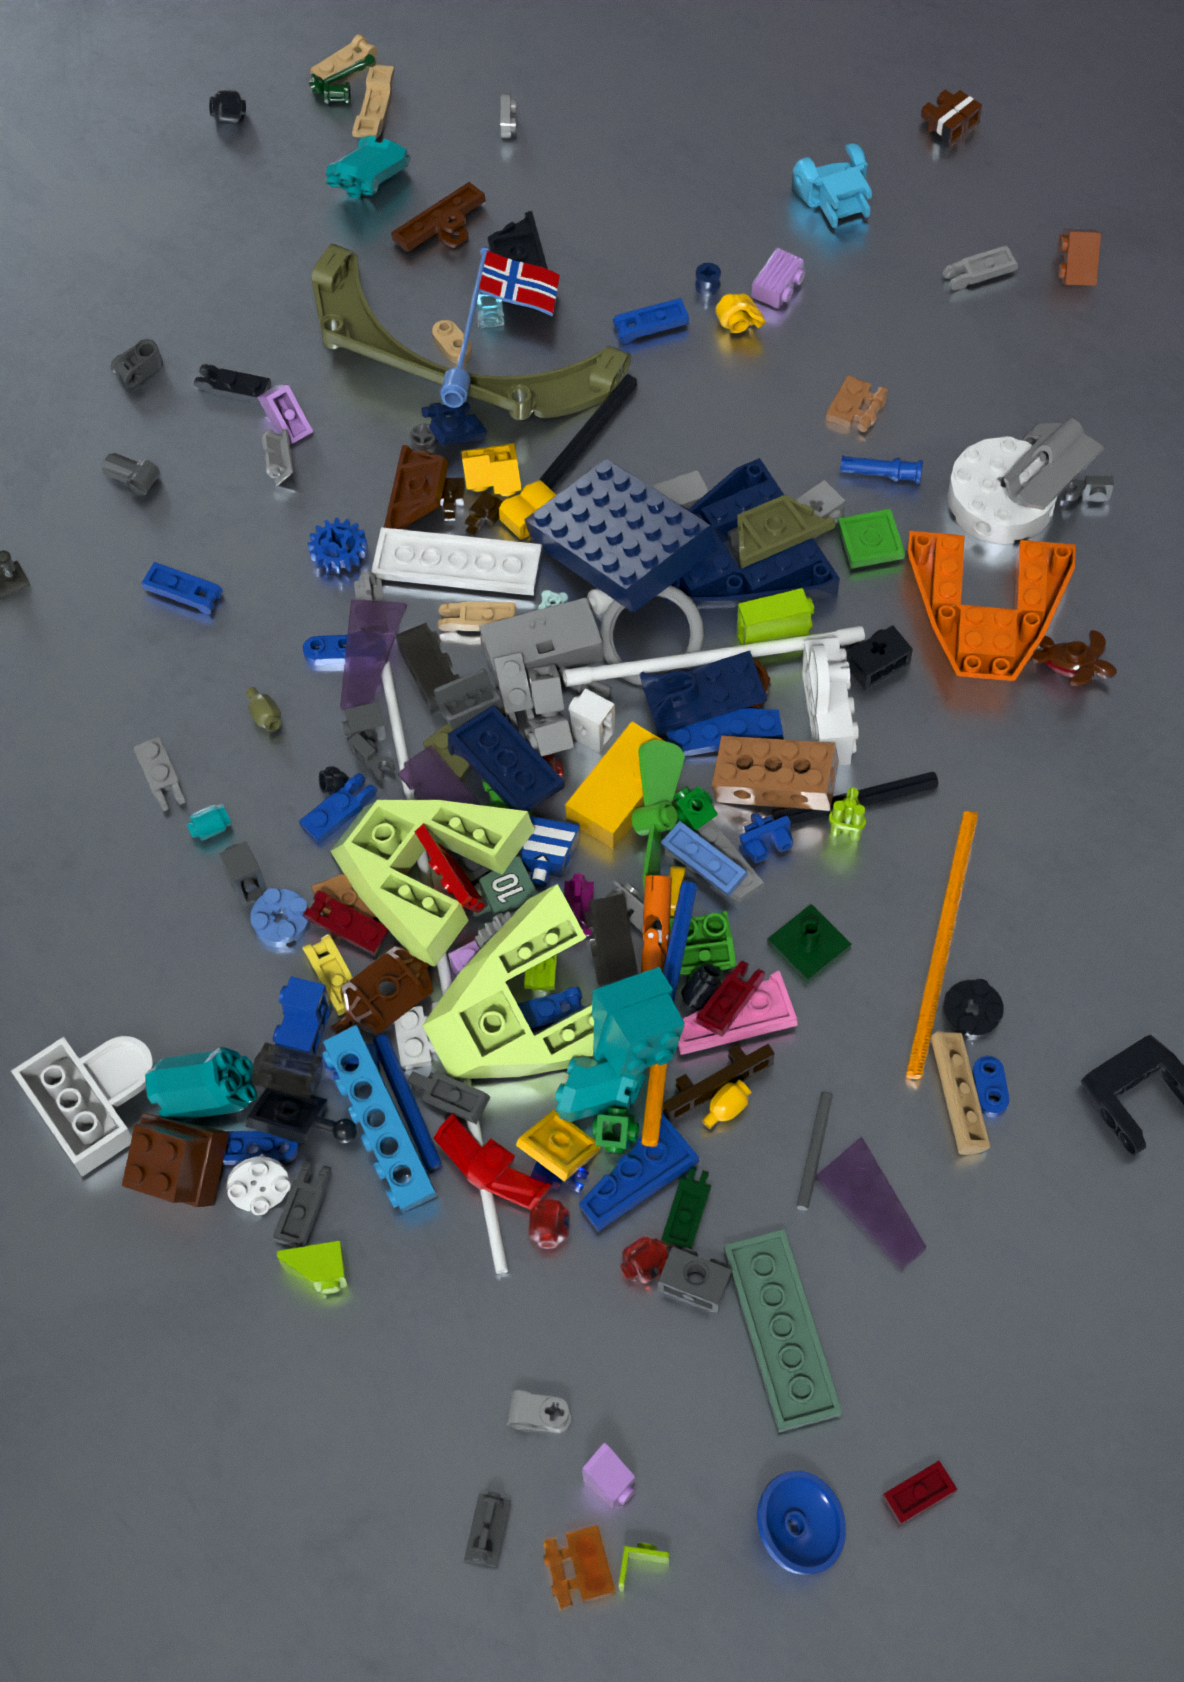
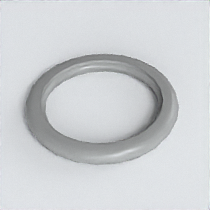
M670 585L657 596L673 601L687 616L690 625V640L685 653L701 651L704 640V623L700 611L687 594ZM615 600L608 606L600 627L603 656L608 665L624 662L616 651L613 631L615 622L625 607ZM691 667L680 668V669H673V670H666V671H660V672H654V673H646V674H659V675H664V674H666V673H668V672H673V671H678V670H684V671H686V670H689ZM639 675L621 677L632 684L642 686Z

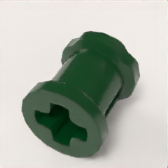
M324 82L325 104H330L331 102L350 104V83L330 84L329 82Z

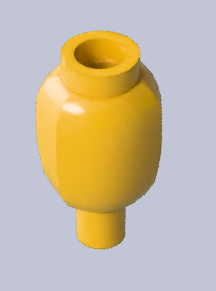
M738 1080L736 1083L725 1084L712 1098L710 1112L702 1119L703 1124L711 1129L718 1121L733 1119L748 1105V1096L751 1094V1090L741 1080Z

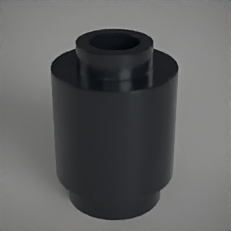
M702 963L700 967H696L681 990L683 1001L691 1008H703L720 986L721 972L708 963Z

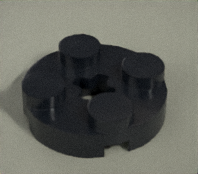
M964 980L953 985L945 994L942 1017L946 1026L953 1033H962L963 1036H968V1039L980 1040L992 1035L996 1031L1003 1018L1004 1005L999 993L986 980ZM968 1004H974L979 1007L978 1015L974 1016L972 1012L967 1013L965 1011L968 1008Z

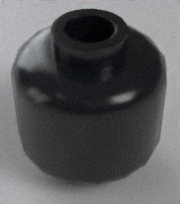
M218 90L209 99L210 116L214 117L218 123L236 124L240 121L241 115L246 114V101L241 100L240 94L237 91Z

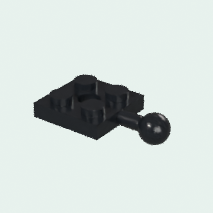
M273 1082L269 1083L247 1116L246 1127L303 1145L314 1128L333 1133L334 1138L340 1143H349L357 1135V1126L352 1120L343 1118L335 1122L322 1117L327 1108L328 1099Z

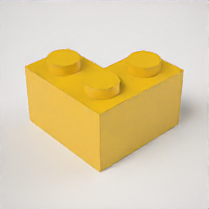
M514 443L461 451L467 490L472 489L478 492L487 490L489 486H494V493L501 496L514 495L516 491L522 490Z

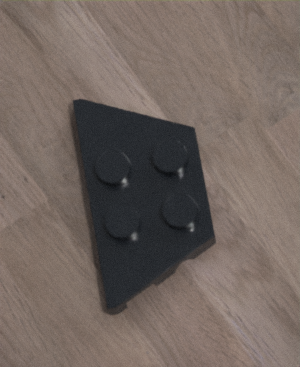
M532 211L526 212L525 218L515 224L512 221L501 231H496L487 237L490 252L511 260L548 269Z

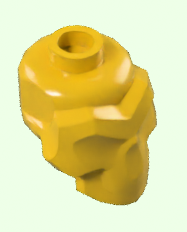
M745 293L726 294L716 305L715 312L721 326L730 329L732 333H741L754 324L758 329L766 324L763 313L758 309L757 304Z

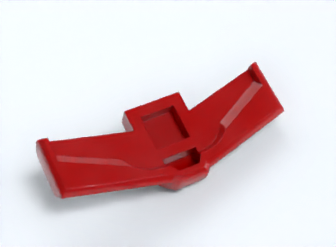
M452 1113L439 1127L433 1139L467 1177V1181L480 1190H486L533 1211L551 1190L552 1184L544 1183L510 1168L515 1159L514 1154L492 1138L481 1147L456 1119V1115Z

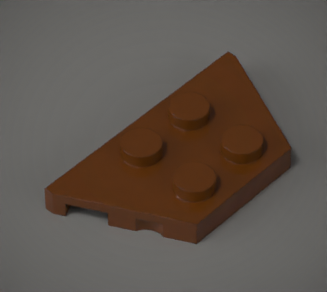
M407 445L402 446L384 528L402 529L440 507L449 465L443 456L437 454L430 455L427 451L423 450L417 452Z

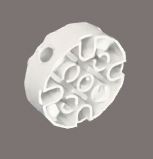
M1009 436L984 439L967 447L957 458L950 478L947 500L951 512L956 517L955 521L962 530L981 541L1000 545L1012 544L1015 540H1021L1026 537L1030 539L1041 533L1052 519L1057 497L1044 510L1025 507L1021 500L1014 503L1010 499L1007 492V484L1004 482L1006 475L1033 445ZM1040 456L1019 475L1020 483L1023 487L1048 465Z

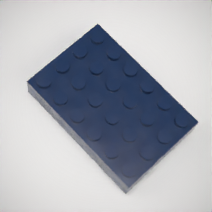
M607 458L524 519L532 543L542 544L543 551L632 613L638 611L717 550L710 524Z

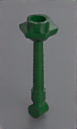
M368 54L364 60L361 59L355 62V64L324 79L311 74L312 80L308 81L314 95L319 94L320 97H323L324 82L331 83L358 70H364L367 66L374 67L376 59L373 55Z

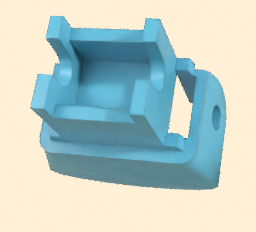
M857 143L848 144L845 148L851 158V163H832L816 168L811 158L806 157L799 160L793 168L791 190L808 207L820 206L832 228L837 227L838 219L862 212L865 218L870 217V206L866 200L872 198V190L866 181L868 164L863 148Z

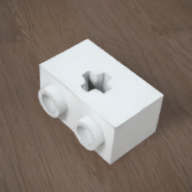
M585 688L579 697H574L569 706L572 739L601 753L615 734V704Z

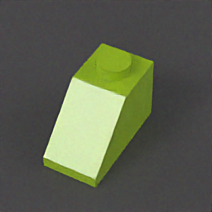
M340 1241L277 1251V1258L281 1266L316 1292L321 1291L324 1294H331L340 1291L342 1287H348L344 1250Z

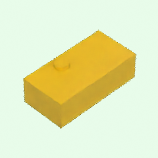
M631 721L565 804L566 821L579 825L580 830L614 850L632 827L633 811L638 807L644 806L638 754L639 747L647 741L664 740Z

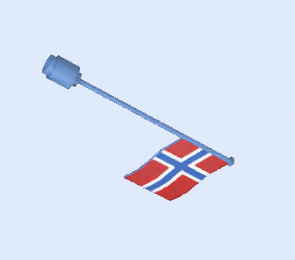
M486 246L481 248L480 253L482 257L457 368H451L444 374L440 395L445 405L457 408L467 399L471 378L462 368L479 292L505 302L539 310L553 317L560 279L559 274L543 267L508 259L490 252V249Z

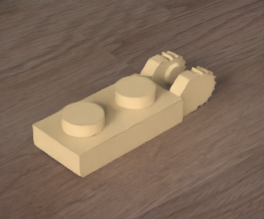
M443 603L439 606L440 615L444 617H458L460 615V618H442L438 620V628L443 632H456L459 629L460 631H480V625L516 616V603Z

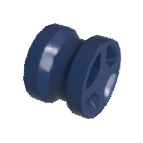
M708 262L699 265L695 272V288L701 295L712 296L720 290L721 270L714 263Z

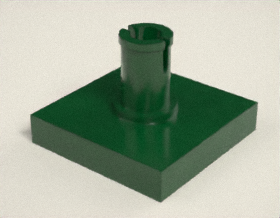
M812 904L767 938V944L806 984L810 983L847 953L852 946Z

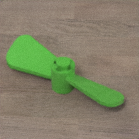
M660 740L644 742L638 750L644 806L638 807L633 811L632 825L637 834L641 836L649 835L643 870V888L645 876H660L661 832L672 830L676 826L678 815L672 802L685 760L684 753L679 746Z

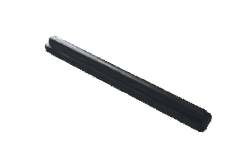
M630 374L625 375L540 477V480L548 488L552 489L637 387V379L635 377H632Z
M932 771L858 790V800L861 805L867 806L938 787L939 782L936 773ZM847 793L833 796L831 811L833 810L834 803L846 798ZM785 808L774 811L772 819L775 821L787 815L792 825L827 816L831 811Z

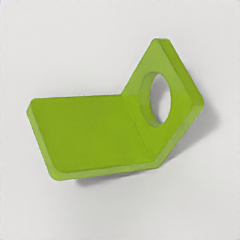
M637 1543V1548L624 1546L619 1591L624 1592L629 1558L669 1564L670 1553L657 1551V1546L647 1543Z

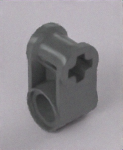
M144 339L114 358L110 367L114 374L122 377L126 387L134 388L152 374L158 372L163 366V360L157 344L153 340Z

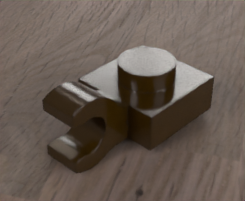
M464 478L445 479L440 506H443L444 521H455L456 506H464Z
M483 491L469 508V516L465 520L468 528L465 532L475 537L484 524L492 527L500 518L499 508L503 501Z

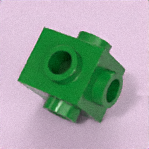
M686 786L674 795L675 800L672 802V805L677 811V823L681 821L693 831L698 830L718 815L712 806L711 796L706 790H701L699 786L692 789Z
M608 1107V1112L598 1114L597 1119L593 1123V1137H596L595 1146H603L606 1152L623 1153L624 1149L633 1146V1141H637L639 1135V1123L635 1122V1115L626 1114V1108ZM616 1123L621 1124V1135L614 1131Z

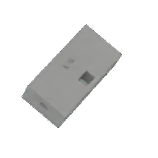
M586 597L479 626L481 645L496 689L499 688L493 658L521 652L527 680V668L555 664L559 672L562 666L572 669L603 660V642Z

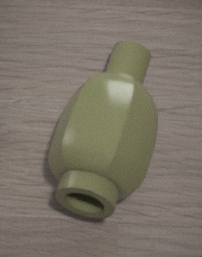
M255 687L249 688L246 691V695L250 699L249 712L255 723L269 732L279 729L282 725L281 711L275 701L269 695L259 694Z

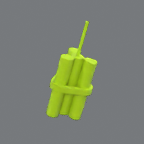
M853 786L847 790L846 798L834 803L833 810L829 814V823L831 824L830 834L837 837L842 831L845 834L850 833V838L857 841L861 838L862 830L866 826L865 807L858 800L859 792Z

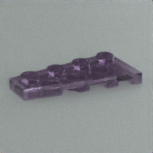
M351 599L340 703L341 710L373 703L383 669L388 662L390 650L400 629L399 625L402 617L405 615L407 603Z
M862 1137L816 1175L818 1183L902 1271L926 1250L925 1243Z

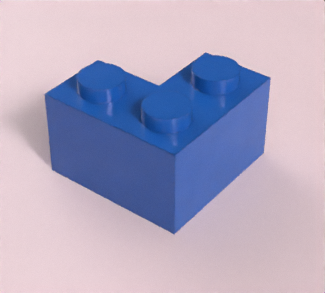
M291 976L288 985H284L279 994V1003H281L283 1015L285 1016L282 1024H278L275 1028L273 1042H275L279 1054L313 1063L333 1009L326 985Z

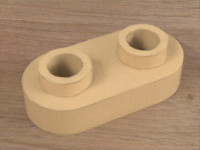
M450 320L438 321L432 328L433 340L451 362L458 364L464 334L454 322ZM469 340L464 363L472 356V346Z

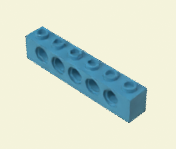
M357 1025L324 1040L323 1043L326 1050L322 1052V1055L329 1069L335 1067L339 1078L334 1079L341 1095L347 1094L352 1103L351 1106L347 1107L354 1123L360 1122L365 1133L360 1135L367 1151L373 1150L378 1159L373 1164L380 1179L386 1178L391 1187L386 1192L393 1207L400 1206V1209L406 1212L437 1197L436 1190ZM350 1058L359 1059L358 1068L352 1072L345 1071V1062ZM363 1085L372 1087V1093L367 1099L357 1098V1091ZM378 1112L385 1114V1121L381 1126H370V1118L373 1114ZM387 1141H397L398 1149L394 1154H383V1145ZM402 1168H408L412 1173L410 1180L403 1184L396 1182V1173Z

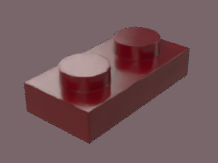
M937 1461L883 1493L882 1497L901 1526L953 1495L958 1489L941 1462Z

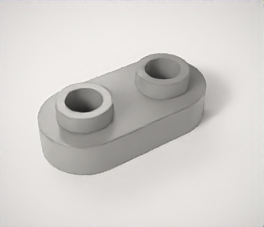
M501 94V138H511L512 133H516V117L512 118V114H516V99H511V94Z

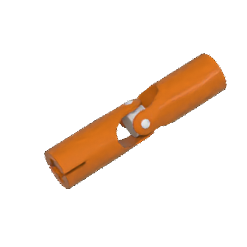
M645 876L643 910L644 946L641 973L660 967L662 972L664 971L668 951L667 943L669 941L672 877ZM657 918L661 922L662 930L651 928L654 920Z

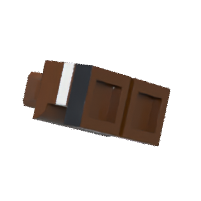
M945 89L937 97L936 104L939 105L938 107L928 102L922 107L921 118L928 123L927 131L938 133L942 136L941 142L949 147L960 139L963 134H966L980 123L983 105L961 90L952 94Z

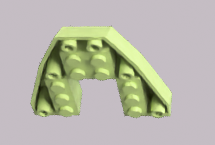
M376 800L361 810L330 852L343 873H345L358 897L412 956L435 967L469 920L459 901L406 876L425 850L414 831L424 824L437 844L441 843L443 847L502 875L535 831L528 811L444 800Z
M558 884L528 899L462 968L422 1026L450 1078L522 1077L567 1069L573 1056L580 1058L583 1055L594 1059L592 1003L533 1035L505 982L586 938Z

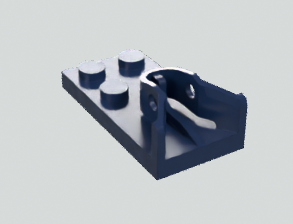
M750 650L686 671L678 670L664 675L645 674L643 671L639 674L658 735L767 701Z
M494 705L448 733V751L450 755L453 756L455 754L464 758L510 809L529 812L565 787V781Z

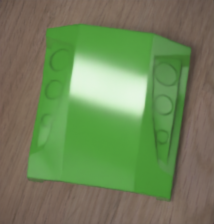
M721 911V914L711 913L707 916L706 914L699 917L691 916L680 975H691L695 968L700 967L702 963L711 964L719 971L732 969L737 966L727 911ZM670 918V935L672 931L674 918Z

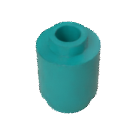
M213 804L189 815L190 822L186 823L192 838L198 837L201 842L226 831V827L232 825L223 804L218 806Z

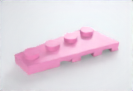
M780 970L771 974L770 979L759 985L723 1037L697 1024L696 1018L701 1011L699 1010L683 1018L685 1026L677 1046L680 1055L797 1026V1016Z

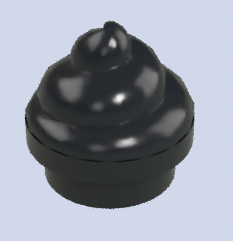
M335 766L326 767L325 770L319 772L320 789L323 793H329L330 795L337 793L345 786L349 777Z

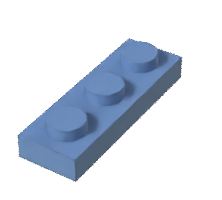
M681 821L661 841L662 847L727 897L748 876L743 868Z

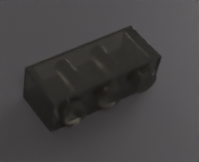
M426 622L396 634L398 649L430 713L433 714L439 711L434 689L459 679L460 676L452 673L450 669L453 668L451 659L447 652L442 653L440 649L442 644L436 631L431 632Z
M624 895L588 901L590 911L584 913L587 929L593 928L595 939H590L592 956L599 957L600 967H595L598 985L604 984L605 986L639 974Z

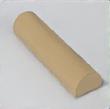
M938 1031L930 1039L958 1153L960 1155L981 1153L991 1146L962 1033Z

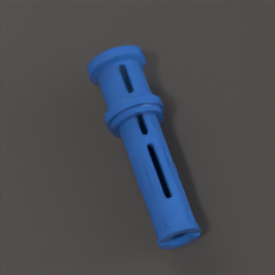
M842 455L840 473L890 477L893 482L909 480L920 484L923 460L908 462L896 458L893 461Z

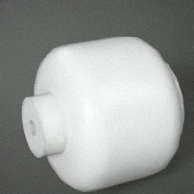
M598 588L590 590L587 595L590 609H593L596 614L605 613L608 606L614 601V599Z

